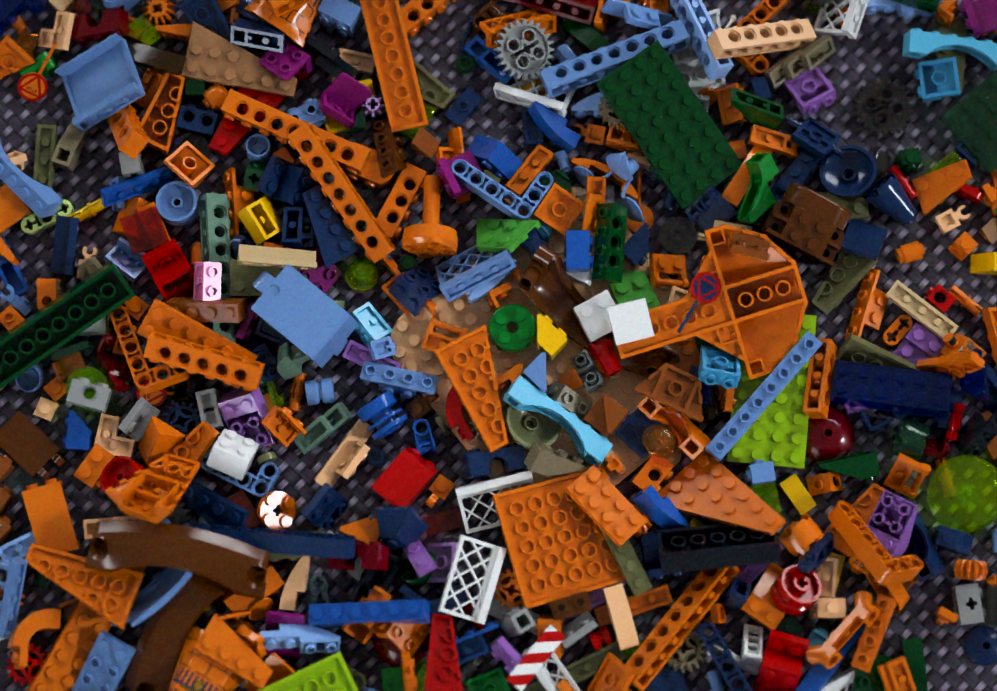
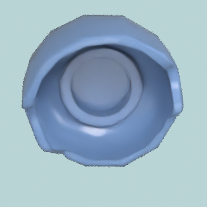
M34 365L16 377L15 381L17 386L24 392H34L43 385L45 376L43 370L39 366Z

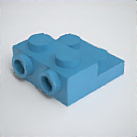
M956 57L918 62L915 76L916 80H920L921 86L917 87L918 98H922L923 102L961 95Z
M701 345L699 351L700 365L698 367L699 381H703L707 385H722L726 389L737 388L741 378L740 359L722 349Z

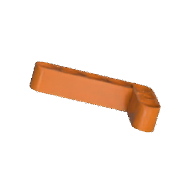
M763 0L736 26L743 27L749 24L759 25L769 22L791 0ZM769 2H775L777 7L770 6ZM756 14H762L764 19H758ZM755 54L750 57H734L752 76L763 77L765 76L764 72L768 70L769 62L762 54ZM755 65H762L764 70H757Z
M121 305L110 312L112 323L132 377L141 394H151L183 382L191 376L186 371L177 372L178 368H170L166 363L149 369L126 308ZM118 314H124L122 318H115ZM130 330L129 334L121 335L123 331ZM136 347L135 351L128 352L129 348ZM143 364L140 369H134L135 365ZM161 374H168L165 379H159ZM145 380L149 381L146 386L140 385Z
M838 501L828 514L830 522L880 584L891 585L912 581L924 567L923 561L915 555L892 558L853 507L846 501Z

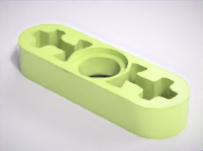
M63 200L58 209L60 212L57 214L59 216H68L74 212V207L68 200ZM63 205L69 207L67 208L68 212L64 213L61 211ZM33 213L21 221V229L28 235H34L55 225L56 214L52 215V220L49 222H44L38 217L42 224L40 226L36 223L38 221L35 219L38 216ZM28 222H31L32 224H34V225L32 226V227H33L32 230H30L29 228H26V227L28 226V224H27Z

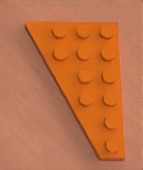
M705 449L658 493L662 498L667 496L682 513L706 517L709 520L721 521L724 524L735 527L749 528L751 531H760L770 536H773L786 523L781 515Z

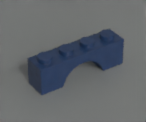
M917 511L909 543L913 555L919 557L924 563V567L916 575L919 582H922L946 571Z

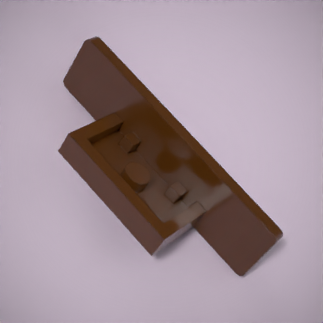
M387 117L374 123L372 131L380 174L382 178H386L398 170L402 171L407 168L405 160L407 156L403 150L404 142L400 136H396L391 132Z

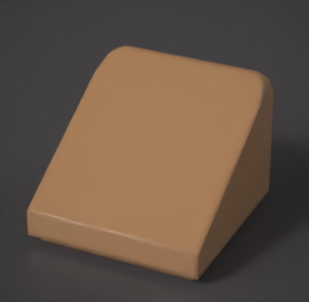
M995 217L978 231L991 245L997 241V219Z

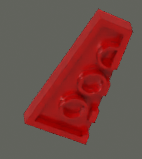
M432 614L424 691H463L453 617L451 615Z

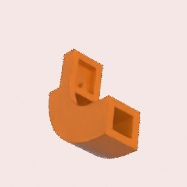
M61 609L36 611L22 619L15 626L7 649H15L12 653L14 669L27 667L28 645L30 638L35 632H55L60 629Z

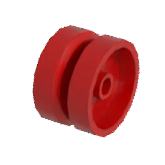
M127 456L113 458L102 471L100 477L102 491L106 494L105 489L109 487L115 488L119 485V481L124 478L129 480L135 476L134 473L140 469L146 470L147 468Z
M798 564L787 567L776 579L771 588V596L775 605L784 613L801 615L818 599L822 586L820 579L814 571L811 570L809 574L798 571Z

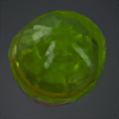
M360 257L351 262L345 273V280L348 286L356 293L368 292L377 283L378 279L376 263L369 261L366 257Z

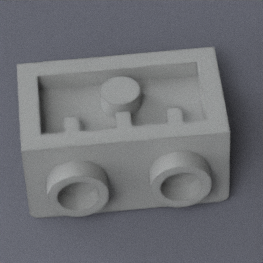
M140 397L117 428L139 443L151 417L155 416L158 418L161 415V411L146 399Z
M589 611L581 614L564 626L565 638L561 643L565 649H568L599 627Z

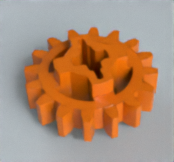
M507 567L506 572L501 570L494 594H497L495 602L500 600L501 607L507 604L508 610H510L511 606H514V608L519 607V604L524 607L522 598L514 600L515 597L520 595L514 571H511L510 567ZM511 576L508 581L502 582L504 578ZM511 585H515V586H514V588H515V591H514V592L511 591V588H510Z

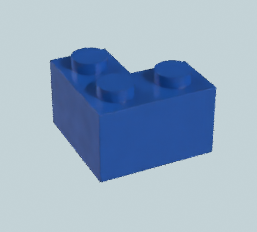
M479 134L476 135L466 152L472 151L478 164L493 171L492 174L501 180L503 178L510 180L522 163L501 141Z
M566 230V272H589L590 267H593V255H590L593 248V236H589V230Z

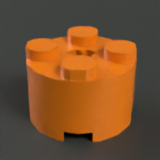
M807 513L800 516L802 518L800 521L791 522L780 533L781 535L778 536L783 546L795 557L805 554L810 549L809 545L811 543L818 542L824 536L822 530Z

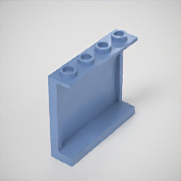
M117 33L108 36L105 40L93 45L87 51L77 55L74 59L54 70L55 73L62 77L75 114V117L71 119L72 123L83 132L146 95L127 42Z

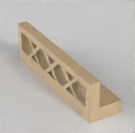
M238 245L237 265L284 269L289 264L295 270L315 271L317 268L316 251Z
M896 280L885 294V297L942 340L946 334H954L959 327L899 280Z

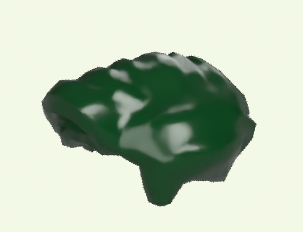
M427 550L433 562H435V554ZM409 559L404 562L401 571L402 580L413 588L423 586L432 575L431 571L420 578Z

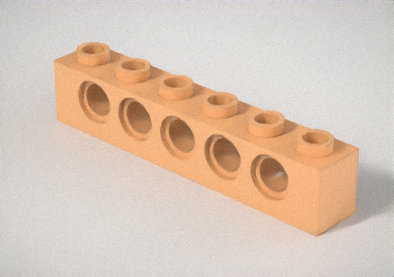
M796 18L791 21L781 20L775 23L765 22L759 25L749 24L743 27L717 28L707 39V43L714 59L718 60L800 49L816 39V34L808 18Z

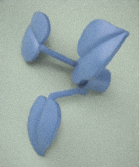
M626 152L608 154L606 162L612 171L602 177L607 178L616 173L622 180L627 181L620 194L621 198H618L616 202L619 205L628 207L627 218L636 222H644L645 219L643 218L642 211L636 201L630 197H625V192L630 182L634 179L632 175L639 169L638 163L633 158L627 159ZM575 166L573 171L578 182L587 189V176H594L593 173L585 167Z

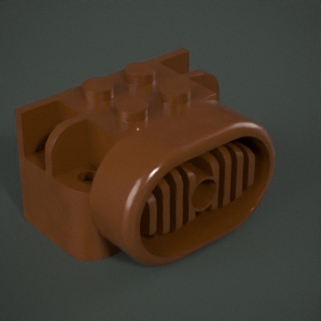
M790 183L782 200L776 201L767 211L758 232L823 266H834L835 262H833L837 251L841 249L844 239L843 230L851 216V212L842 205L805 186Z

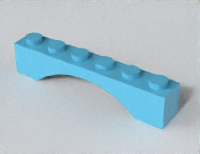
M912 28L904 34L903 57L921 59L936 51L956 50L977 58L989 70L997 71V43H993L992 40L980 41L975 40L974 37H958L956 34L943 35L938 31L925 32L920 28Z
M521 376L516 378L502 398V400L517 411L537 412L556 421L573 440L579 457L583 458L590 465L594 464L597 467L601 464L613 446L605 436L599 435L589 424H584L574 413L568 412L559 402L553 401L545 392L534 387L526 378Z

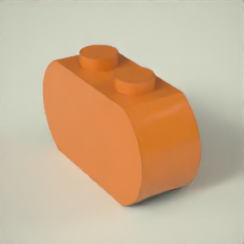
M354 142L370 150L371 154L362 174L356 173L354 175L345 170L346 167L341 166L348 179L363 181L364 185L370 188H384L390 185L395 178L396 172L386 178H382L376 150ZM346 152L342 155V159L350 160L353 155L350 152Z

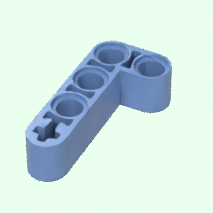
M210 453L205 454L200 462L201 467L206 472L258 498H264L268 492L272 491L280 475L279 468L274 463L266 462L262 465L257 476L247 472L245 475L249 477L248 483L240 485L239 479L230 475L225 477L221 471L209 466L207 468L205 462L208 460ZM274 467L275 474L270 477L266 476V469ZM260 484L266 486V491L262 494L256 492V488Z

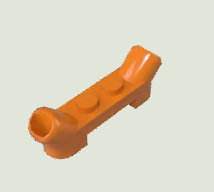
M858 591L854 594V609L843 618L838 628L829 634L828 639L822 645H814L807 648L806 658L810 664H822L827 669H832L843 658L838 651L863 623L870 627L879 616L880 610L873 605L872 594L867 591Z

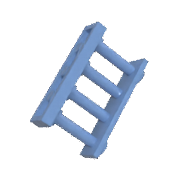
M24 558L12 559L9 562L0 560V568L7 570L6 582L0 580V588L4 589L3 600H0V638L2 639L10 637L17 624L28 560Z

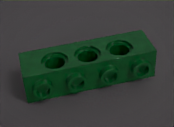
M615 203L598 204L592 280L606 284L622 283L628 207Z

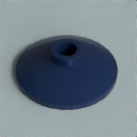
M979 626L968 633L964 647L971 661L978 665H991L997 662V631L988 626ZM984 642L989 644L988 649L983 648Z

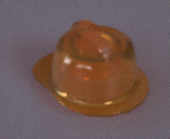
M660 424L651 425L646 428L642 435V443L652 459L664 468L675 466L681 459L682 450L679 448V443L670 430Z

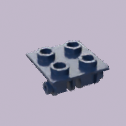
M712 186L708 187L705 190V194L684 210L689 215L687 217L690 222L695 221L703 230L713 228L714 220L728 222L738 212Z

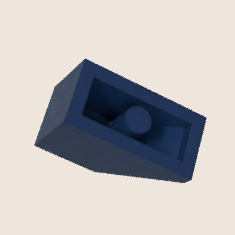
M646 222L625 243L624 259L634 268L638 265H644L649 259L647 257L649 253V230Z
M939 525L935 527L932 542L937 548L969 556L974 537L960 530Z

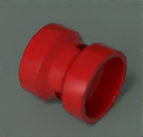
M606 626L600 627L599 631H592L587 634L595 651L600 650L603 645L613 643Z

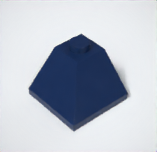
M411 506L377 507L376 509L380 538L390 548L407 547L428 530V525Z

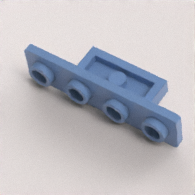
M607 0L601 8L602 13L624 18L627 24L649 30L664 26L673 19L672 14L622 0Z
M369 361L363 362L360 373L361 380L378 383L379 390L383 393L391 391L392 394H399L406 399L416 398L418 392L435 395L439 377Z

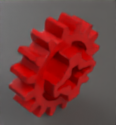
M30 644L28 648V662H31L32 665L28 668L14 669L12 658L6 659L10 666L5 668L6 670H11L8 676L15 677L14 683L21 681L20 685L25 686L27 682L30 686L36 676L35 670L42 666L45 661L44 657L47 655V652L41 653L42 647L39 646L35 649V644ZM31 652L35 653L39 659L33 658ZM17 670L22 671L25 678L20 676Z

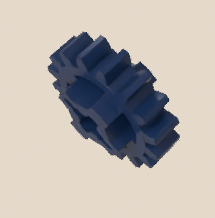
M183 401L182 406L175 402V408L169 406L170 412L163 413L166 419H162V421L180 430L186 436L190 433V428L193 424H195L194 430L201 423L200 414L197 415L199 409L195 408L193 410L194 405L190 403L187 406L185 401ZM183 410H187L191 412L193 415L187 416L184 414ZM176 414L174 420L171 421L172 416ZM182 418L187 421L184 423V427L179 424Z

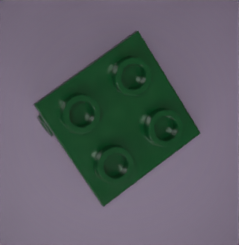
M876 655L869 673L855 668L852 690L885 691L877 666L883 665L894 658Z

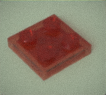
M156 206L119 219L133 255L161 246L169 241Z

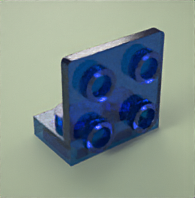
M977 348L971 350L973 352L978 353L979 357L982 358V350H979ZM984 365L982 369L971 374L965 373V376L960 378L961 391L985 402L988 401L987 366Z

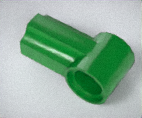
M49 51L37 56L35 63L19 70L20 75L23 76L32 72L38 73ZM52 55L41 74L43 77L55 74L54 70L59 68Z

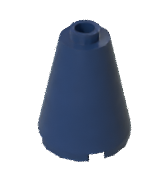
M890 172L885 175L887 178L885 181L879 180L866 194L868 197H865V200L898 222L910 224L916 219L917 216L915 214L917 210L896 175Z

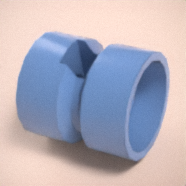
M254 134L247 139L246 152L249 162L259 161L263 165L268 164L272 155L269 139L263 134Z
M332 377L321 379L320 383L316 380L305 381L308 406L317 405L320 403V400L325 404L335 402Z

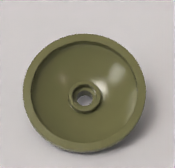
M510 405L507 409L506 426L511 437L519 445L531 449L533 443L540 445L545 443L550 446L557 440L561 432V426L556 421L537 412L517 411Z

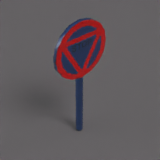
M702 272L692 279L690 292L696 300L678 328V333L682 331L699 302L710 303L719 296L721 283L714 274Z

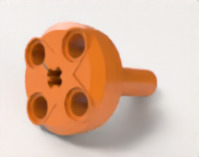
M426 175L424 177L422 224L406 227L402 235V248L420 258H432L457 253V231L449 226L439 224L441 178L438 175Z

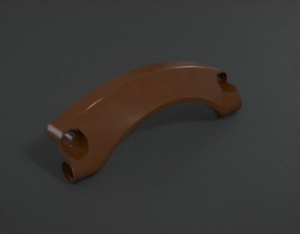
M541 244L533 255L532 260L518 278L517 284L536 308L553 321L552 324L556 328H561L568 338L589 351V344L591 343L572 311L574 307L587 300L583 298L572 284L561 257ZM613 332L606 335L610 338L614 346V353L623 369L646 378L665 363H670L672 358H675L684 346L683 342L678 341L621 359Z
M148 521L96 522L91 539L86 568L106 572L139 566L175 568L207 577L225 586L237 595L263 600L270 553L221 534L184 525L162 522L154 524Z
M193 573L185 585L164 606L150 616L135 649L137 651L129 665L124 687L128 691H168L182 645L190 629L204 610L230 589L207 577Z

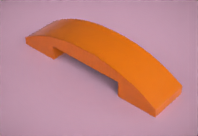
M757 146L752 148L722 194L733 207L737 208L749 187L750 175L745 163L757 152L772 154L773 151Z
M573 158L570 164L573 165V168L575 166H582L589 170L591 169L601 176L612 171L608 165L586 158ZM616 173L607 177L608 180L621 186L619 192L621 194L627 181L622 180ZM630 183L625 192V197H630L637 201L638 194Z

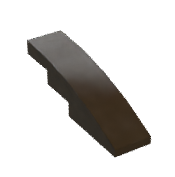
M126 41L136 66L148 67L156 72L180 75L186 62V57L152 46Z

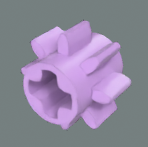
M372 94V97L367 98L366 104H362L361 107L362 109H367L364 112L365 116L371 115L374 119L378 114L382 116L381 109H385V104H380L382 97L377 99ZM372 104H376L375 109H371Z

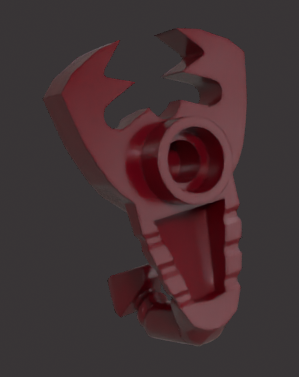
M112 333L102 335L96 348L98 362L107 373V380L112 389L115 391H127L130 385L124 384V378L128 379L129 376H132L128 363L119 360L105 350L106 344L109 348L113 346L116 337Z

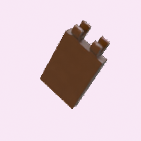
M19 410L0 429V447L33 478L39 474L45 481L52 479L53 477L44 469L51 460L61 469L67 464L58 455L61 449Z

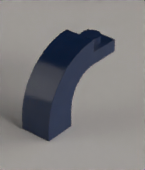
M454 583L451 588L455 592L461 587ZM403 584L399 589L402 592L400 596L405 600L425 599L430 603V617H432L433 613L448 615L447 613L437 611L441 598L437 600L426 599L407 584ZM464 590L455 595L459 604L468 600ZM453 597L446 600L445 609L451 610L457 606Z

